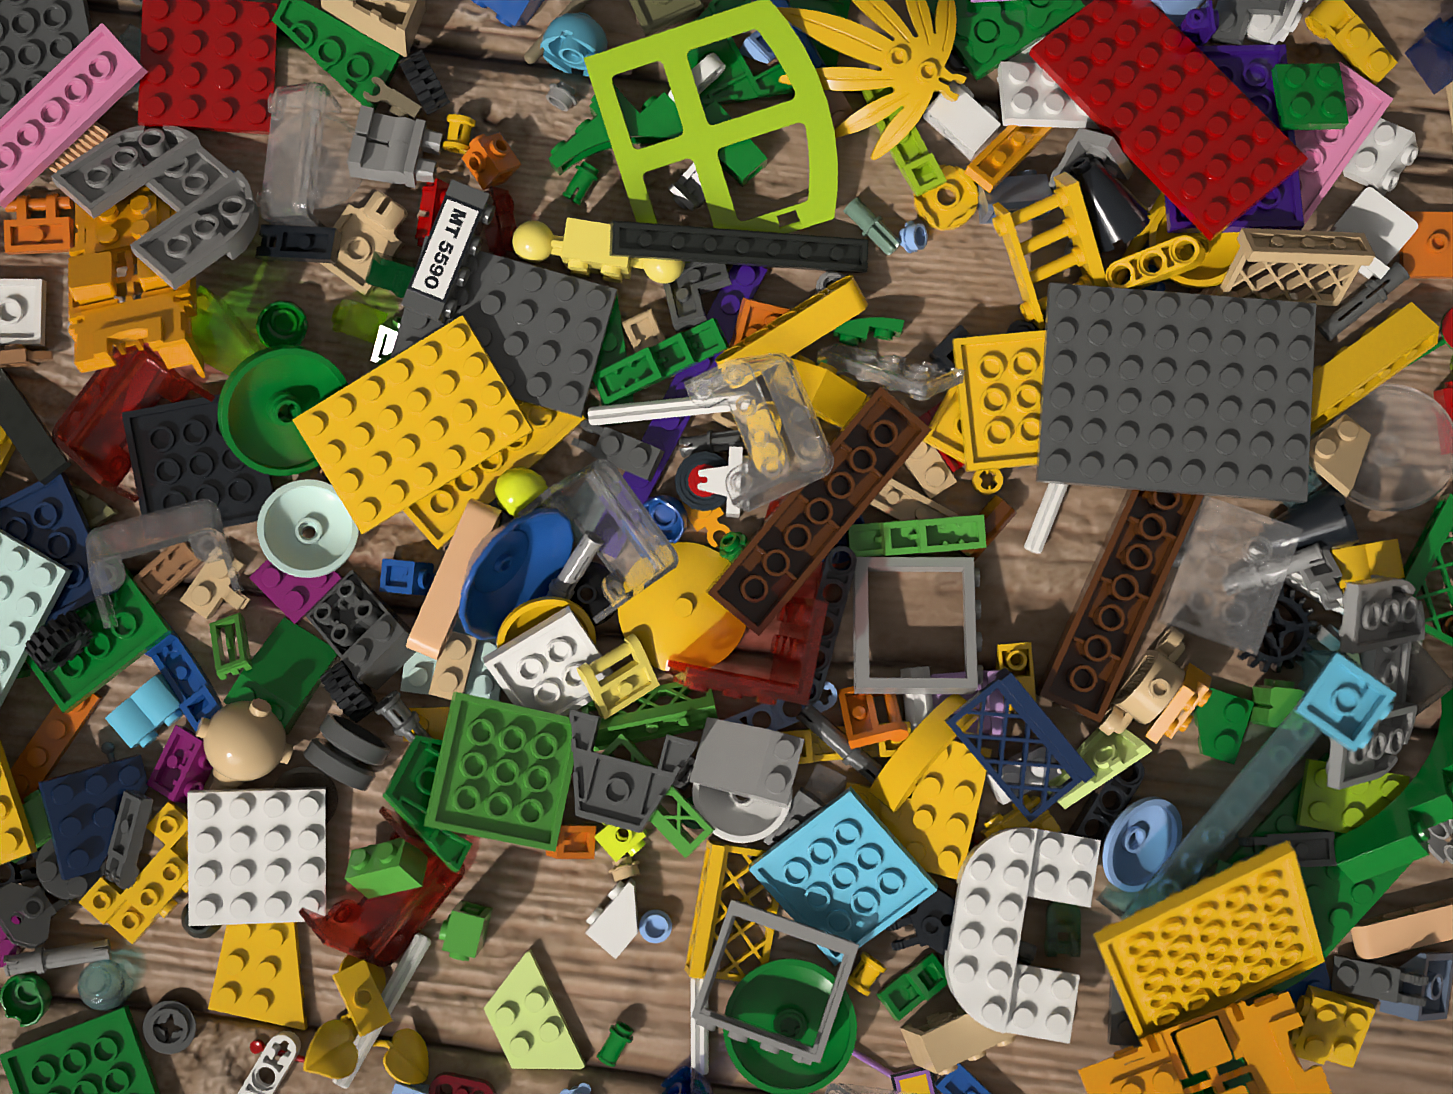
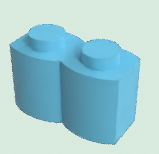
M159 674L143 684L105 719L130 748L139 745L145 748L159 737L156 731L163 724H166L168 727L173 725L184 713L179 707L181 704L180 700L164 676Z

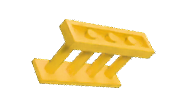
M1066 171L1053 177L1057 188L1053 191V195L1020 210L1010 213L999 202L993 204L996 217L992 218V222L997 234L1003 237L1023 300V303L1020 304L1021 313L1027 322L1031 321L1039 330L1045 328L1042 312L1046 311L1047 296L1037 300L1033 284L1077 265L1080 267L1083 276L1079 277V281L1074 283V285L1109 287L1079 182ZM1057 207L1063 209L1065 219L1062 220V224L1021 243L1019 242L1015 226ZM1066 236L1072 238L1074 248L1071 249V253L1028 271L1024 255Z

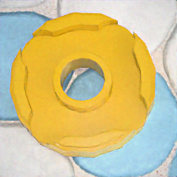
M939 165L947 182L918 197L913 193L914 208L919 218L929 227L941 231L954 230L965 225L974 215L978 204V187L975 181L964 173L965 170L963 168ZM943 189L950 190L955 196L954 203L948 206L942 205L937 199V193Z

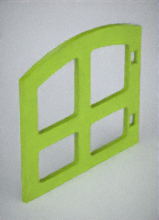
M757 0L584 58L636 222L658 224L644 181V174L647 171L684 159H691L695 164L714 225L713 228L791 233L834 219L838 192V157L828 101L818 73L804 45L787 19L771 0ZM750 30H757L783 67L795 91V97L790 101L711 125L708 123L688 60V53L693 49ZM659 61L664 66L683 126V133L679 137L637 149L633 146L613 84V78L617 74ZM796 123L804 124L809 150L808 199L804 202L745 221L739 220L718 157L719 149ZM796 210L800 221L780 227L777 216Z

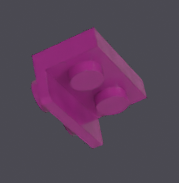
M175 725L147 785L173 802L188 804V791L203 790L213 769L205 755L203 738L197 737L194 732L184 726Z

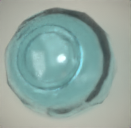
M102 960L90 962L79 975L77 989L82 1001L94 1010L111 1011L122 1007L130 999L133 979L127 975L124 965L116 961Z

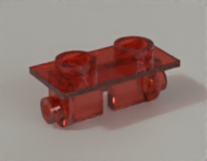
M491 186L489 187L490 191L484 192L490 194L494 201L493 205L496 207L491 221L494 222L495 226L485 229L489 252L503 257L506 255V251L515 253L512 239L518 227L515 224L513 215L514 201L508 190Z

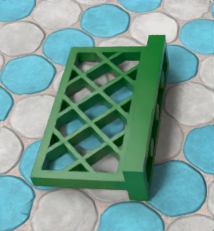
M1449 493L1440 496L1403 566L1405 578L1400 579L1410 582L1416 590L1412 596L1416 600L1425 599L1430 617L1425 618V623L1432 621L1433 627L1425 624V633L1453 647V638L1442 632L1438 621L1439 618L1453 615V610L1436 615L1430 597L1447 592L1453 609V586L1446 567L1453 565V561L1444 564L1440 552L1444 543L1453 541V537L1447 539L1450 531L1453 534V494ZM1436 560L1438 566L1432 567L1434 561ZM1440 570L1445 588L1429 593L1425 579L1429 572ZM1421 588L1423 595L1417 596Z

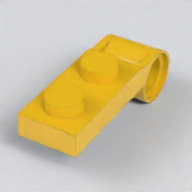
M1322 0L1305 18L1306 26L1314 35L1322 39L1327 38L1352 68L1375 86L1398 63L1344 0Z

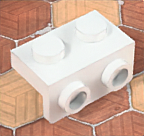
M1380 118L1344 168V177L1364 186L1372 187L1383 196L1387 191L1391 192L1397 185L1399 175L1406 165L1410 166L1417 157L1418 146L1415 132Z

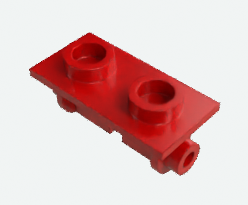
M435 178L434 182H426V186L422 187L420 210L429 212V217H418L415 239L418 240L417 246L420 247L423 246L425 236L430 234L450 185L438 178Z

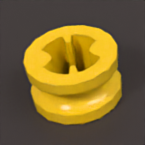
M999 469L975 471L972 477L973 488L981 495L994 494L1001 489L1003 484V476ZM982 472H984V475H987L988 472L994 475L992 481L995 483V486L992 489L991 486L986 487V489L981 486L983 480L979 476Z

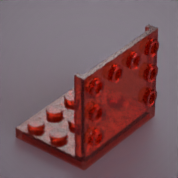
M792 597L777 614V621H781L779 633L774 634L771 642L770 651L774 654L769 679L669 659L667 660L665 673L673 676L672 681L678 682V684L692 690L709 692V689L723 691L722 695L738 699H743V695L755 697L756 702L776 706L777 699L808 705L828 602Z

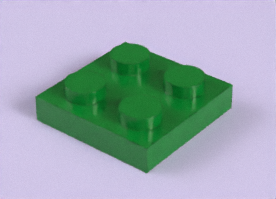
M1340 63L1276 64L1271 70L1280 130L1344 129L1349 124Z

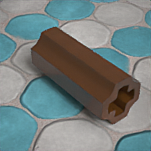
M997 495L993 496L978 514H984L986 548L1017 514L1009 504ZM986 548L957 551L964 557H974L975 562Z

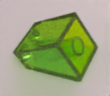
M200 285L196 291L197 316L189 317L192 320V337L203 355L204 363L230 376L243 360L263 349L226 301Z

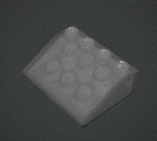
M1205 495L1196 513L1157 622L1169 627L1173 626L1177 630L1257 655L1303 529Z

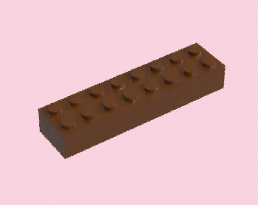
M883 387L875 388L706 592L760 636L932 429Z
M1127 489L1036 689V695L1098 723L1102 722L1204 495Z

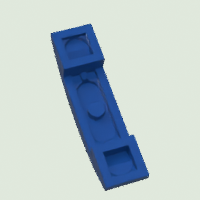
M170 626L173 632L146 652L145 655L153 659L180 700V709L193 729L197 731L202 717L211 719L223 706L207 675L188 647Z

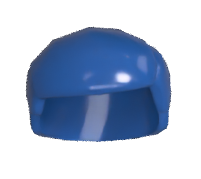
M658 495L647 499L638 513L639 527L642 532L658 545L671 542L677 543L687 528L688 513L683 503L669 495Z

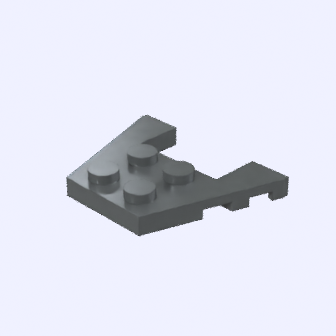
M570 709L569 719L572 728L571 751L573 752L575 815L642 833L697 747L698 742L666 734L658 768L594 752L602 717Z

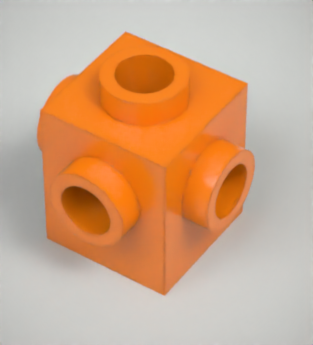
M500 132L489 136L481 134L475 137L469 143L470 149L462 157V160L483 190L505 183L522 165Z

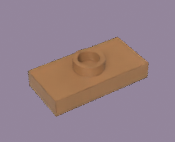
M180 536L133 579L153 604H157L205 560L184 536Z

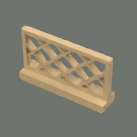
M1242 228L1237 237L1240 248L1216 296L1316 303V305L1338 306L1360 267L1370 266L1376 255L1364 233ZM1246 260L1257 262L1245 270L1243 269ZM1276 263H1288L1275 271L1272 268ZM1307 264H1318L1305 272L1302 269ZM1338 265H1348L1335 273L1332 268ZM1265 269L1270 272V274L1255 282H1252L1250 279ZM1296 270L1299 271L1300 275L1285 283H1282L1280 280ZM1326 271L1329 272L1330 276L1315 284H1312L1310 281ZM1243 281H1246L1248 284L1238 291H1231L1232 287ZM1274 282L1278 284L1276 288L1268 292H1259V290ZM1304 283L1308 285L1307 288L1298 293H1289V291ZM1336 284L1332 294H1319L1324 289Z

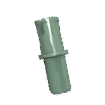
M859 197L853 199L846 206L843 212L863 230L862 235L864 237L868 235L886 255H891L899 248L900 240L882 222L883 218L881 216L877 217Z

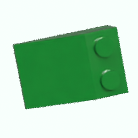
M284 617L251 659L253 669L248 671L244 669L223 702L228 705L233 702L252 701L254 699L267 701L271 705V711L278 718L279 722H282L285 733L288 735L321 684L320 676L331 668L338 655L327 642L300 625L294 624L287 617Z

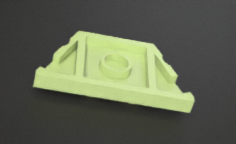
M530 949L526 951L483 1009L512 1069H582L586 1066V1063Z

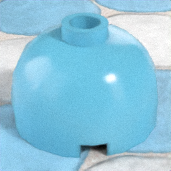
M566 13L558 16L549 24L540 46L544 48L543 57L553 67L568 74H572V67L584 70L582 76H589L584 58L606 51L608 41L603 28L586 13Z

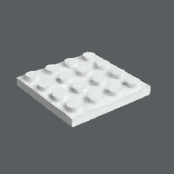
M326 787L188 791L189 926L326 921Z

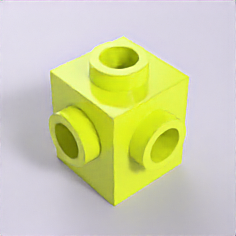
M603 823L604 827L594 836L612 859L617 862L627 852L632 857L646 844L643 838L646 837L647 831L644 829L642 833L627 830L629 835L622 836L618 832V829L621 828Z

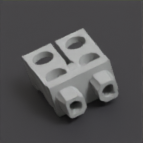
M361 105L354 131L355 135H353L347 158L350 177L393 184H405L406 187L416 188L417 181L434 182L437 173V161L423 159L424 152L441 154L442 142H444L443 133L427 129L425 120L416 119L415 121L407 117L375 113L372 107Z

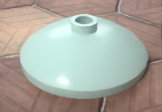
M298 480L280 487L265 501L257 521L259 544L267 559L279 570L301 578L324 576L341 567L353 553L359 535L358 527L333 486L319 480ZM311 528L316 533L314 537L306 538L303 536L304 530Z

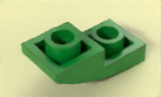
M885 317L855 319L835 328L833 337L839 338V343L858 346L859 342L865 343L868 331L874 332L873 337L892 341L893 336L900 337L904 320Z

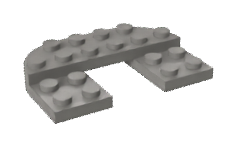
M136 126L120 131L51 175L55 185L93 219L143 185L147 186L177 213L130 245L133 254L174 290L225 254L234 260L247 249L257 231L259 221L258 208L250 185L244 175L239 170L233 173L201 146L195 134L177 126H163V130L155 128L147 130L146 126Z
M1371 575V579L1346 583V590L1342 597L1344 605L1343 623L1339 630V638L1341 640L1340 652L1350 654L1361 652L1362 670L1395 692L1396 695L1391 701L1394 703L1391 712L1383 720L1378 719L1371 729L1374 734L1364 748L1360 749L1358 747L1356 752L1350 751L1330 738V758L1326 764V772L1328 774L1327 787L1340 790L1382 777L1397 763L1398 758L1394 755L1398 754L1403 744L1407 745L1410 739L1418 706L1417 704L1405 702L1411 643L1425 639V615L1422 601H1417L1412 596L1416 590L1415 587L1406 580Z

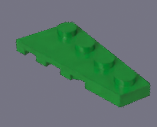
M282 0L272 21L363 106L374 108L375 111L378 104L366 101L363 97L364 91L372 96L378 95L380 87L372 82V78L378 77L388 86L399 65L398 61L402 60L403 56L303 0Z

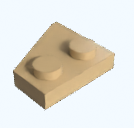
M1344 414L1310 441L1309 466L1345 497L1349 496L1354 487L1371 434L1347 414Z

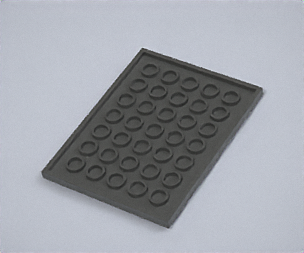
M1049 283L1047 290L1036 482L1297 503L1307 502L1316 303Z

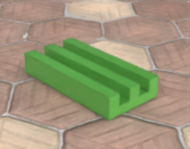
M239 612L210 623L215 669L220 680L226 679L227 673L230 672L233 675L240 674L239 669L243 667L246 671L253 669L245 618ZM233 623H235L240 659L237 657ZM222 627L225 628L226 645L228 648L230 662L227 664H225L220 628Z

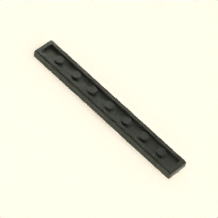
M627 221L610 222V256L863 274L868 272V239Z

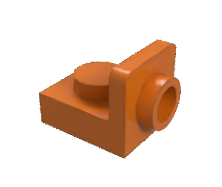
M561 824L556 852L546 850V855L555 859H594L596 826L592 824Z

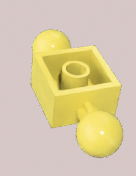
M567 217L563 237L553 235L551 229L546 224L532 220L522 223L515 230L512 239L514 251L522 260L529 263H539L546 260L550 255L561 256L565 268L571 270L570 274L578 277H590V273L603 275V279L606 281L620 283L623 278H631L633 267L644 269L651 280L667 284L678 279L685 267V261L610 256V224Z

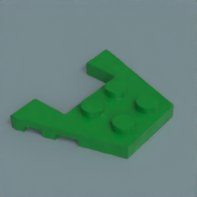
M712 0L704 12L692 22L751 3V0ZM732 37L693 49L688 53L691 70L711 53H715L726 65L721 75L699 94L702 104L706 103L709 105L716 100L720 105L795 92L791 85L778 81L780 76L786 75L780 63L754 77Z
M416 735L412 738L382 797L452 871L458 872L472 843L451 831L424 826L443 740Z

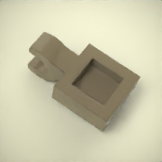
M373 77L372 82L380 87V93L372 96L364 91V99L372 104L386 102L391 107L389 112L395 117H407L416 121L422 112V106L395 89L388 87L382 79Z

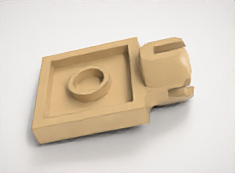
M380 191L374 192L363 208L358 209L349 204L333 226V228L343 232L337 264H320L368 297L375 287L367 284L365 281L373 253L376 251L393 257L397 256L405 244L397 237V230L407 217L408 212L403 206Z

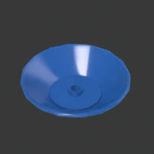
M536 508L491 531L480 541L468 562L461 590L458 614L466 633L479 640L497 638L503 621L516 607L529 600L547 595L551 580L557 578L572 554L574 533L568 516L557 508Z

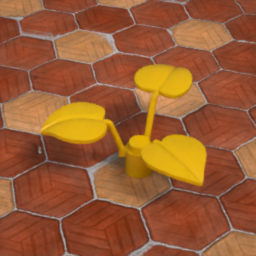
M359 944L352 945L351 950L340 964L339 972L365 959L380 994H382L386 987V977L380 961L367 948ZM349 1012L341 1016V1020H330L320 1026L309 1045L303 1071L320 1074L331 1079H343L354 1072L359 1056L358 1049L353 1042L358 1032L351 1021ZM403 1028L394 1033L392 1042L388 1040H375L372 1047L388 1048L383 1058V1064L391 1077L401 1083L411 1085L420 1084L427 1079L429 1074L428 1051L425 1041L419 1033L409 1028Z

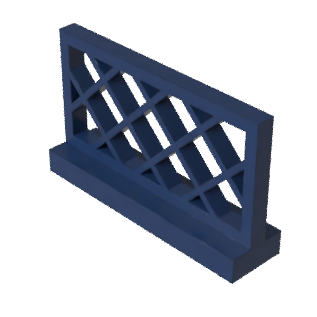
M1004 667L995 674L996 678L946 718L945 722L1031 823L1081 781L1086 783L1096 774L1015 676ZM998 689L1004 696L1003 711L985 710L986 697ZM980 703V708H979V709H973L975 706H977V705ZM1009 704L1016 712H1009ZM966 714L979 715L977 733L963 732L956 722ZM984 715L1002 717L1000 735L983 733ZM1008 717L1022 718L1025 721L1024 737L1006 735ZM1030 730H1032L1038 738L1030 737ZM968 738H976V746ZM982 739L1000 740L998 758L983 757L980 753ZM1005 741L1023 742L1021 760L1004 759ZM1029 743L1044 744L1046 747L1045 762L1027 760ZM1051 755L1054 756L1058 763L1051 762ZM989 763H996L997 771ZM1003 764L1021 765L1019 783L1003 781L1001 778ZM1026 766L1044 767L1042 785L1025 784ZM1050 768L1064 769L1071 777L1061 786L1048 785ZM1010 788L1018 789V795L1016 796ZM1024 789L1041 791L1040 803L1029 811L1022 803ZM1047 791H1052V793L1049 796H1047Z

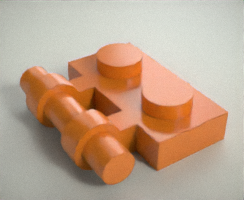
M58 193L47 194L46 197L42 198L18 195L16 199L5 207L6 212H16L17 219L4 220L5 253L18 255L69 252V249L74 247V221L70 217H60V213L65 209H73L74 201L68 196L60 197ZM46 210V218L31 219L33 211Z

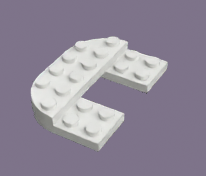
M1014 827L991 834V836L984 839L977 846L975 845L968 853L957 876L956 883H958L948 949L945 950L944 968L951 993L963 1010L977 1022L1001 1033L1007 1032L1070 1044L1080 975L1017 963L1027 896L1091 908L1101 840L1035 828Z

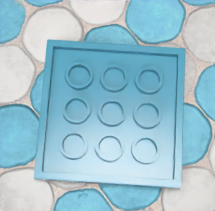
M851 786L755 859L748 868L794 921L857 942L859 944L858 949L936 892L938 887L937 883ZM817 945L835 966L841 962L842 953Z

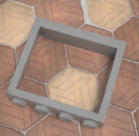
M856 557L857 564L852 580L854 694H974L978 689V685L983 684V666L977 665V652L982 651L981 632H976V620L981 618V601L975 600V587L980 586V569L974 568V557ZM868 572H962L965 678H870Z
M731 899L691 1017L697 1019L696 1025L705 1027L707 1030L715 1031L716 1026L728 1030V1037L737 1041L747 1043L748 1038L761 1042L760 1048L765 1051L779 1054L781 1049L792 1053V1060L805 1063L810 1066L812 1061L820 1063L859 944ZM736 916L843 954L813 1046L705 1008Z

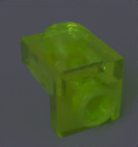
M342 300L340 304L336 305L332 313L331 321L334 323L332 331L345 333L375 344L380 325L386 321L388 313L353 300Z

